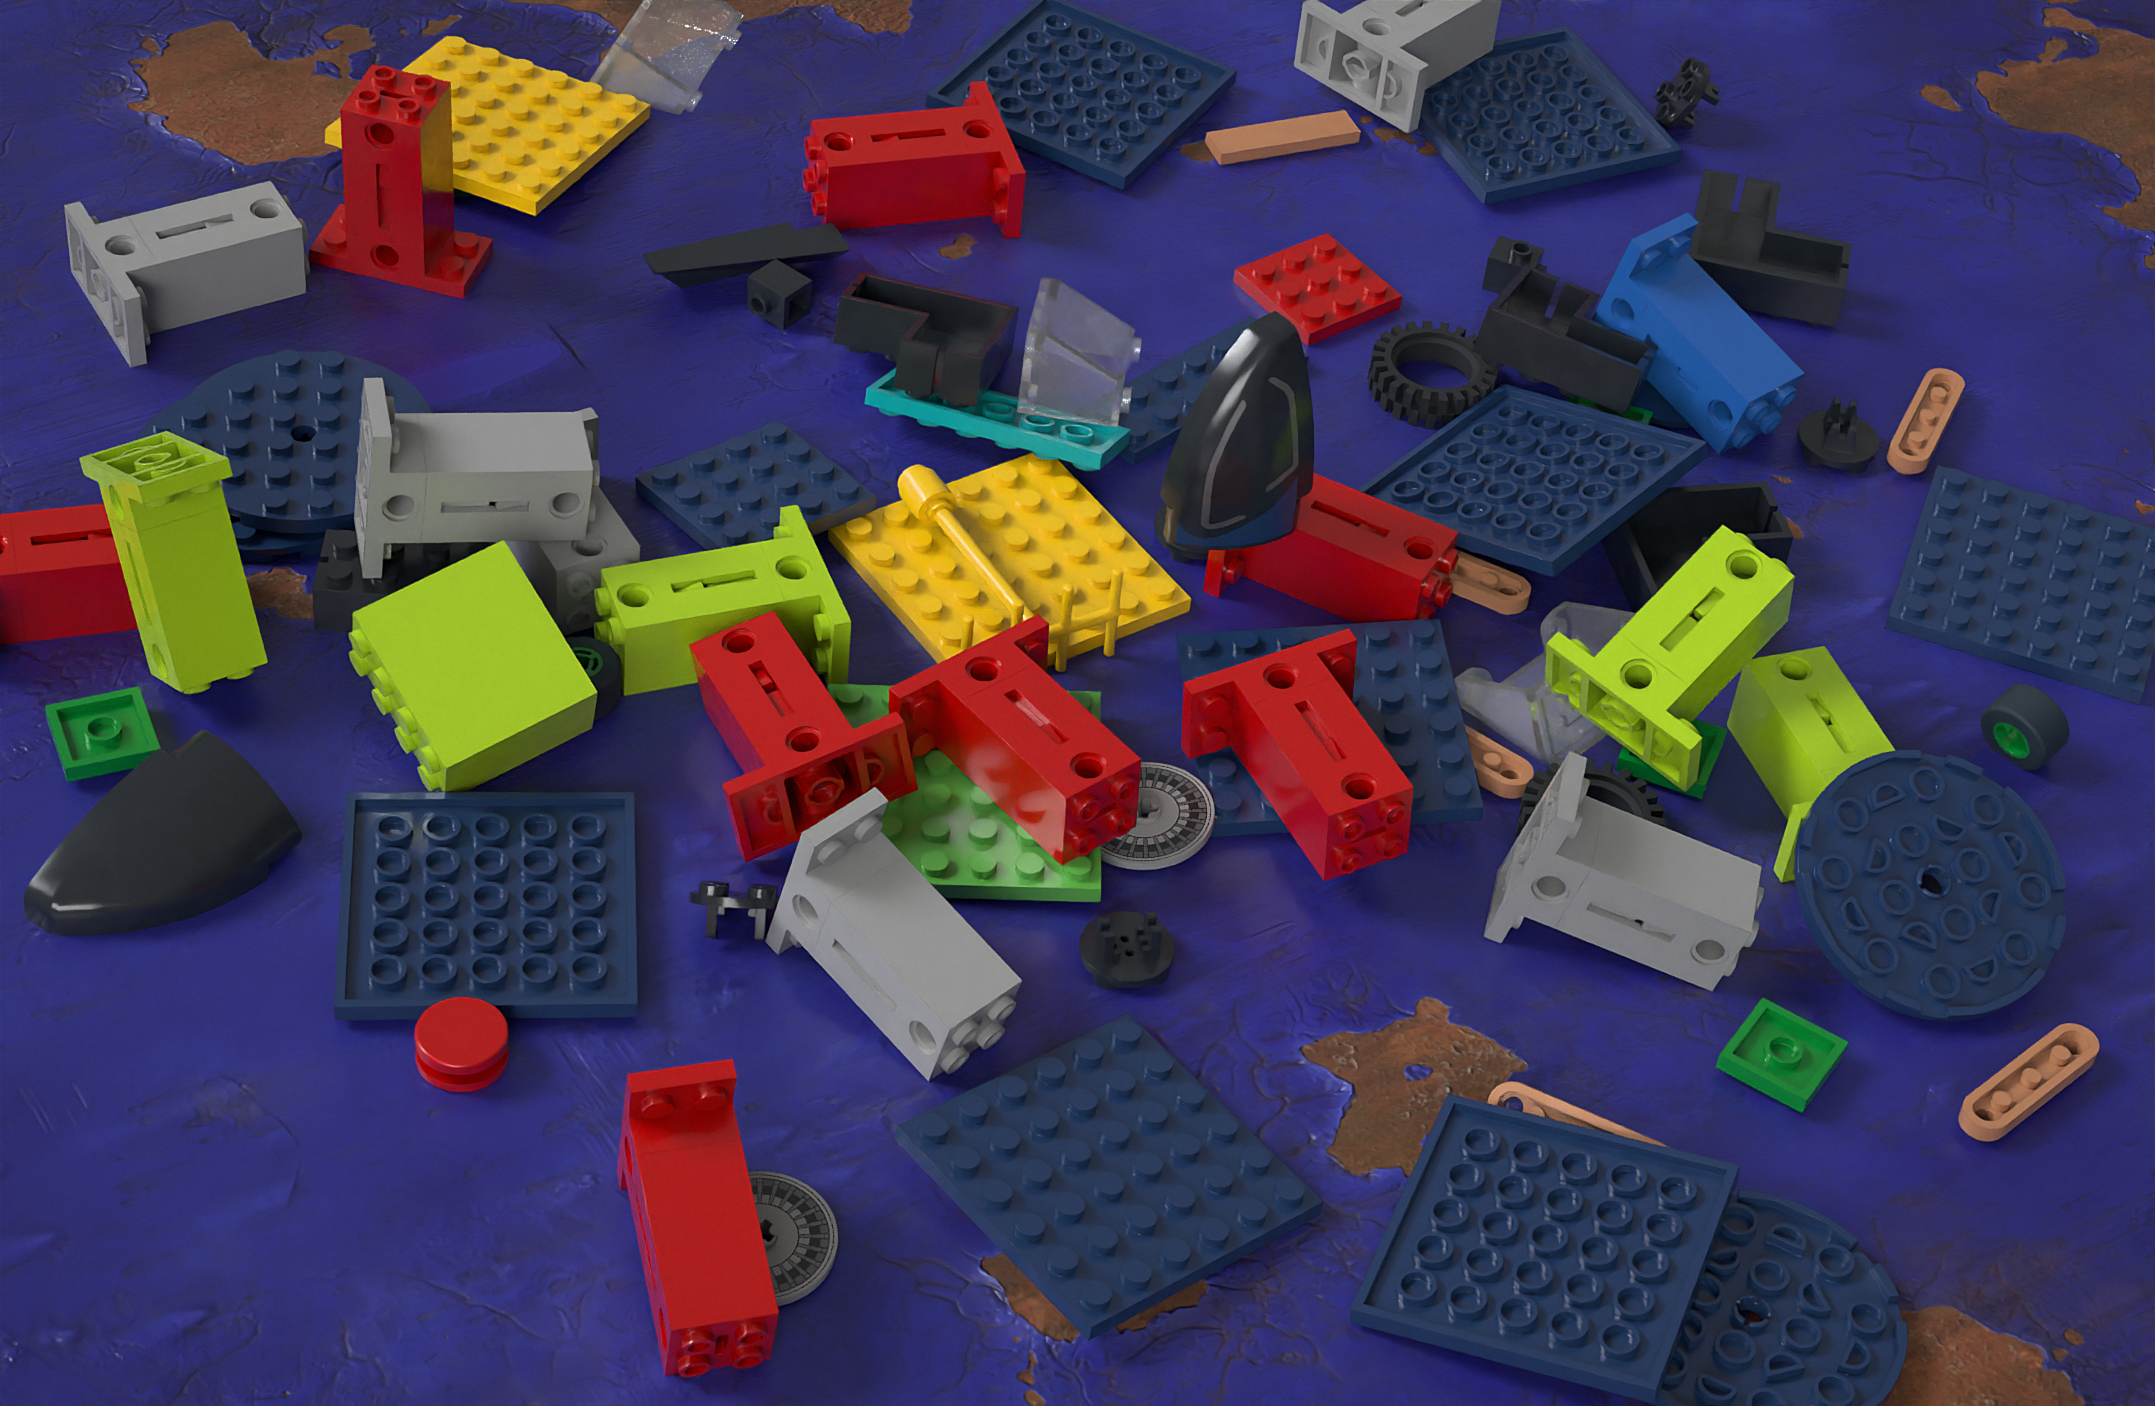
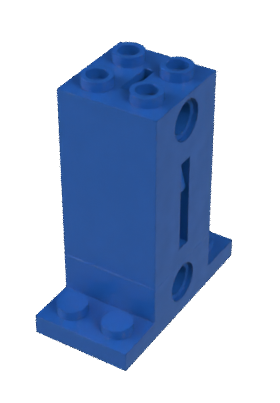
M1687 212L1631 240L1591 320L1658 347L1647 380L1720 455L1733 447L1736 449L1743 448L1754 436L1761 432L1766 435L1775 430L1783 420L1781 413L1784 408L1797 396L1798 390L1796 388L1805 373L1687 253L1693 243L1691 237L1699 224Z

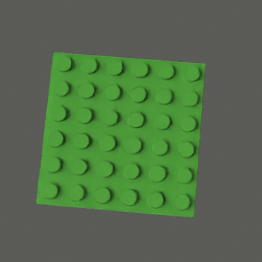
M828 684L827 691L853 729L889 714V688L892 686ZM1067 691L1101 722V692ZM937 747L929 750L923 756L912 759L918 790L887 803L881 820L883 826L880 831L944 898L1069 902L1101 901V846L1095 848L1090 854L1084 857L1078 856L1061 866L1031 835L1009 817Z

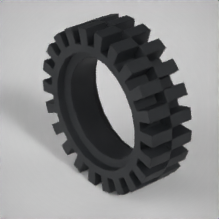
M1415 321L1406 322L1405 330L1400 325L1392 327L1391 334L1385 331L1381 334L1380 340H1376L1372 352L1367 385L1368 390H1372L1371 397L1373 400H1380L1379 407L1386 412L1393 408L1392 417L1400 420L1406 414L1409 416L1407 424L1416 426L1418 420L1421 419L1426 420L1425 428L1434 429L1435 421L1441 422L1443 428L1495 390L1499 367L1486 363L1482 360V355L1472 352L1477 335L1472 334L1465 338L1466 329L1458 326L1454 333L1449 332V324L1443 322L1440 323L1439 329H1433L1432 321H1423L1422 328L1418 329ZM1433 361L1458 370L1468 378L1469 382L1457 388H1430L1408 380L1398 372L1397 368L1408 362Z
M1587 759L1584 778L1590 780L1586 796L1662 827L1665 826L1663 805L1657 804L1658 795L1654 790L1645 793L1647 783L1643 779L1639 778L1631 784V771L1623 768L1617 776L1612 774L1614 764L1604 761L1602 770L1594 769V759ZM1556 762L1548 765L1546 773L1540 769L1535 773L1533 781L1529 780L1518 814L1516 836L1520 835L1559 770L1560 766Z

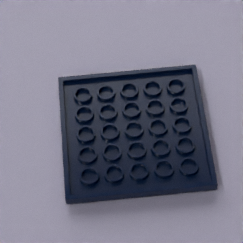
M1034 0L929 91L926 96V107L930 109L962 107L964 99L969 98L970 82L985 81L1013 145L1023 147L1039 154L1043 158L1051 159L1077 172L1087 174L1106 182L1110 186L1124 190L1236 83L1237 70L1066 0Z
M1568 26L1494 41L1492 51L1424 90L1418 129L1483 205L1680 162L1682 148Z
M1503 383L1485 398L1481 399L1364 484L1358 491L1458 531L1456 542L1458 547L1501 560L1507 564H1514L1538 572L1541 575L1554 577L1708 457V448L1706 441Z
M1937 465L1884 628L2139 705L2144 693L2155 648V528L2129 521L2120 516H2111L2094 511L2079 504H2070L2053 499L2038 492H2030L2012 487L1997 480H1989L1971 475L1960 469Z
M1440 619L1176 634V653L1183 690V682L1349 628L1357 639L1353 704L1414 787L1410 825L1482 820L1484 806ZM1231 746L1194 758L1197 779L1208 789L1214 802L1215 822L1210 837L1290 832Z
M634 792L346 793L334 998L335 1020L419 1019L423 1012L435 1003L454 997H472L484 1000L499 1009L505 1018L638 1017Z
M1129 1014L1121 1016L897 1125L894 1138L1088 1341L1318 1217L1323 1205V1201Z
M1447 1094L1352 1303L1350 1323L1655 1404L1739 1180L1740 1165Z

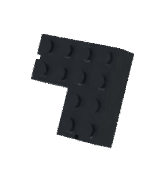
M1704 168L1693 216L1699 224L1691 237L1693 243L1687 253L1741 309L1768 313L1774 317H1787L1807 321L1813 325L1836 327L1846 292L1852 244L1774 228L1780 183L1746 177L1738 212L1730 211L1739 175Z
M1525 265L1488 307L1472 352L1482 355V360L1493 366L1503 367L1506 365L1520 371L1519 374L1529 381H1544L1552 384L1565 396L1571 398L1583 397L1595 402L1596 407L1606 413H1621L1625 415L1643 389L1658 347L1591 320L1600 294L1568 281L1564 284L1552 318L1545 317L1559 278Z
M860 272L852 284L840 296L833 343L844 345L848 351L863 354L871 351L884 354L886 359L897 362L893 388L905 390L908 396L924 399L930 397L931 394L939 395L938 398L946 400V403L953 407L967 408L977 405L1011 356L1020 307Z
M1757 481L1669 487L1604 537L1601 542L1635 616L1722 525L1734 533L1744 534L1753 542L1756 549L1771 559L1776 558L1782 561L1785 565L1794 536L1782 512H1777L1778 504L1767 482Z
M326 529L320 562L318 563L312 588L315 630L352 632L353 612L496 543H391V558L383 559L382 578H363L356 531Z

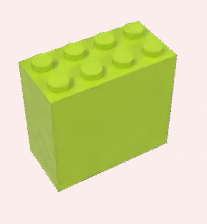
M504 540L353 612V629L349 633L352 643V650L349 651L350 660L359 676L367 675L375 687L371 692L383 715L390 713L398 727L394 731L403 750L407 754L413 751L421 766L418 767V773L429 792L434 790L437 792H467L593 727L598 692Z

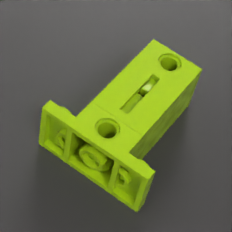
M168 431L80 457L84 475L99 483L150 673L180 692L195 694L209 689L213 681L224 677L228 679L244 678L255 672L254 667L268 663L220 482L222 479L233 476L229 459Z
M798 505L780 507V524L774 527L773 540L601 569V588L594 590L595 605L600 615V622L594 623L595 639L611 646L620 657L621 689L624 696L698 683L689 644L773 610L808 663L812 662L815 673L823 675L827 686L828 684H847L851 620Z
M1722 525L1595 657L1592 656L1589 649L1582 642L1576 639L1570 640L1558 631L1546 643L1544 687L1686 792L1697 781L1702 737L1691 722L1788 621L1795 576L1782 561L1776 558L1771 559L1756 549L1753 542L1747 536L1741 533H1734Z
M1825 646L1751 659L1742 668L1727 721L1729 730L1788 820L1773 869L1781 883L1795 880L1794 861L1798 834L1809 808L1818 795L1850 766L1868 757L1895 751Z

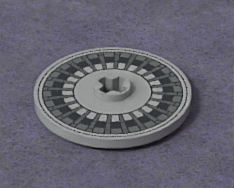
M1141 762L1136 827L1124 836L1116 837L1101 845V860L1126 869L1154 870L1169 867L1190 858L1205 845L1214 828V802L1208 789L1199 779L1183 769L1163 763ZM1148 813V817L1142 818V814Z
M750 1171L748 1173L762 1235L766 1234L769 1236V1242L765 1240L763 1242L777 1306H781L806 1296L816 1289L829 1274L837 1254V1224L828 1204L807 1184L780 1173Z

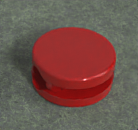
M472 997L449 998L439 1001L425 1010L416 1023L414 1031L416 1066L422 1077L433 1086L449 1092H472L491 1085L506 1070L509 1061V1027L504 1015L492 1004Z

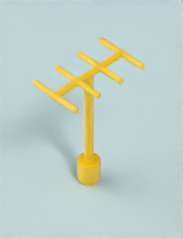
M920 464L910 466L904 470L898 479L900 498L923 525L928 527L940 525L1012 615L1011 627L1035 616L955 518L953 512L957 504L956 497L935 471ZM1114 568L1112 570L1108 607L1072 619L1074 586L1071 583L1063 585L1060 622L1049 626V640L1058 637L1056 671L1064 672L1066 670L1069 634L1104 622L1107 623L1103 653L1108 657L1114 655L1118 617L1121 614L1119 608L1123 570L1121 568ZM969 614L963 617L960 652L972 647L974 617Z

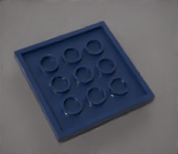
M781 421L767 423L757 430L741 436L731 437L721 444L705 450L695 451L685 458L667 465H659L651 471L635 477L636 492L707 551L773 540L774 527L780 524V507L798 505L812 536L877 510L876 495Z

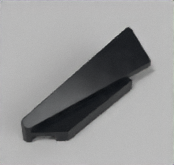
M790 222L644 253V260L654 275H661L680 288L752 273L774 259L779 260L785 265L834 260L849 252L850 247L833 223L795 231Z

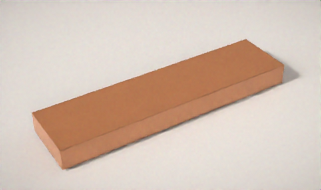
M1345 110L1206 132L1205 144L1218 163L1226 165L1359 142L1361 131Z

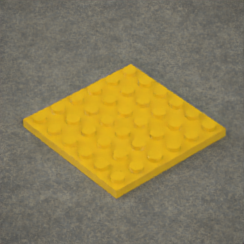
M446 36L401 70L418 75H429L435 79L451 82L454 188L534 216L539 214L650 118L651 104L636 100L632 95L619 94L604 89L597 83L583 82L568 77L564 72L551 71L536 66L529 60L515 59L500 54L496 49L483 48L468 43L463 38L457 36ZM339 118L325 128V143L342 149L341 122Z
M1032 452L945 484L956 497L957 504L953 512L955 518L1034 615L1039 614L1050 625L1060 622L1063 585L1066 583H1071L1074 586L1071 619L1107 608L1112 570L1114 568H1121L1123 570L1119 605L1121 614L1118 617L1116 640L1189 612L1190 596L1058 459H1041ZM903 500L878 508L875 511L828 530V540L937 663L960 653L963 617L967 614L974 617L972 646L1011 628L1012 615L940 525L931 527L923 525ZM1107 622L1070 633L1067 659L1104 645ZM1058 637L1049 640L1047 667L1056 663Z

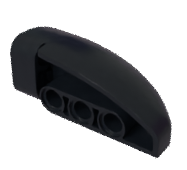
M201 730L170 754L163 750L153 752L105 795L74 827L26 888L23 899L25 918L54 935L126 933L189 919L220 907L248 893L266 881L269 876L268 867L301 842V830L285 804L257 770L227 743L211 732Z

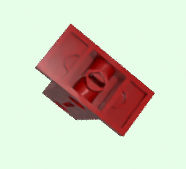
M372 64L340 109L345 205L339 204L309 248V263L464 299L493 253V239L455 230L451 82L435 79L429 75H418L396 70L390 66Z
M985 81L970 82L969 98L964 99L962 107L811 120L810 136L804 139V150L806 159L809 161V169L803 170V186L806 193H811L813 214L815 217L820 216L823 225L833 223L837 230L991 216L992 222L994 224L998 223L1004 239L1020 237L1026 172Z
M1313 472V487L1309 494L1301 498L1296 530L1277 541L1243 549L1209 550L1203 592L1219 598L1229 584L1235 585L1242 575L1354 623L1434 619L1437 607L1444 608L1453 591V584L1448 581L1460 557V551L1455 550L1459 532Z
M104 503L0 514V645L138 629Z
M774 610L689 644L705 711L745 773L723 783L722 787L738 850L746 863L799 841L802 832L875 787L888 800V803L918 790L905 723L898 712L895 711L853 729Z
M1037 614L890 687L889 714L897 711L904 721L912 759L923 756L929 750L937 747L1009 817L1032 836L1047 853L1063 866V864L1078 856L1084 857L1090 854L1095 848L1116 837L1124 836L1136 827L1141 758L1047 674L1050 624Z
M1349 628L1183 682L1181 748L1187 757L1192 759L1231 746L1323 881L1351 874L1358 869L1384 860L1394 859L1408 852L1414 787L1353 704L1357 639Z
M733 1059L627 1074L617 1175L620 1190L628 1189L665 1376L679 1374L682 1377H697L707 1373L711 1368L729 1365L737 1369L751 1368L771 1357L779 1311L733 1104L737 1080Z

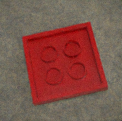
M1328 233L1238 267L1234 272L1233 282L1269 313L1276 310L1288 319L1299 332L1301 341L1307 346L1400 309L1402 295Z

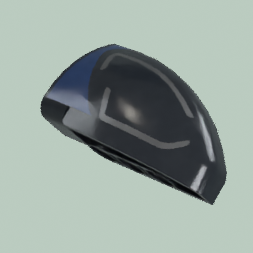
M1276 310L1255 320L1245 329L1208 379L1181 428L1168 462L1160 492L1161 498L1167 503L1163 530L1164 537L1175 546L1202 550L1243 549L1277 541L1296 530L1301 498L1309 494L1313 487V407L1308 370L1299 332L1288 319Z

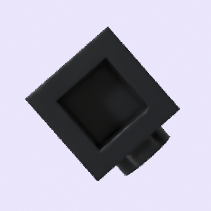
M1499 236L1488 256L1482 289L1500 294L1525 265L1547 272V266L1541 265L1544 249L1533 246L1525 241H1516Z
M774 259L748 276L747 309L757 316H760L781 330H785L811 313L812 280L791 267Z

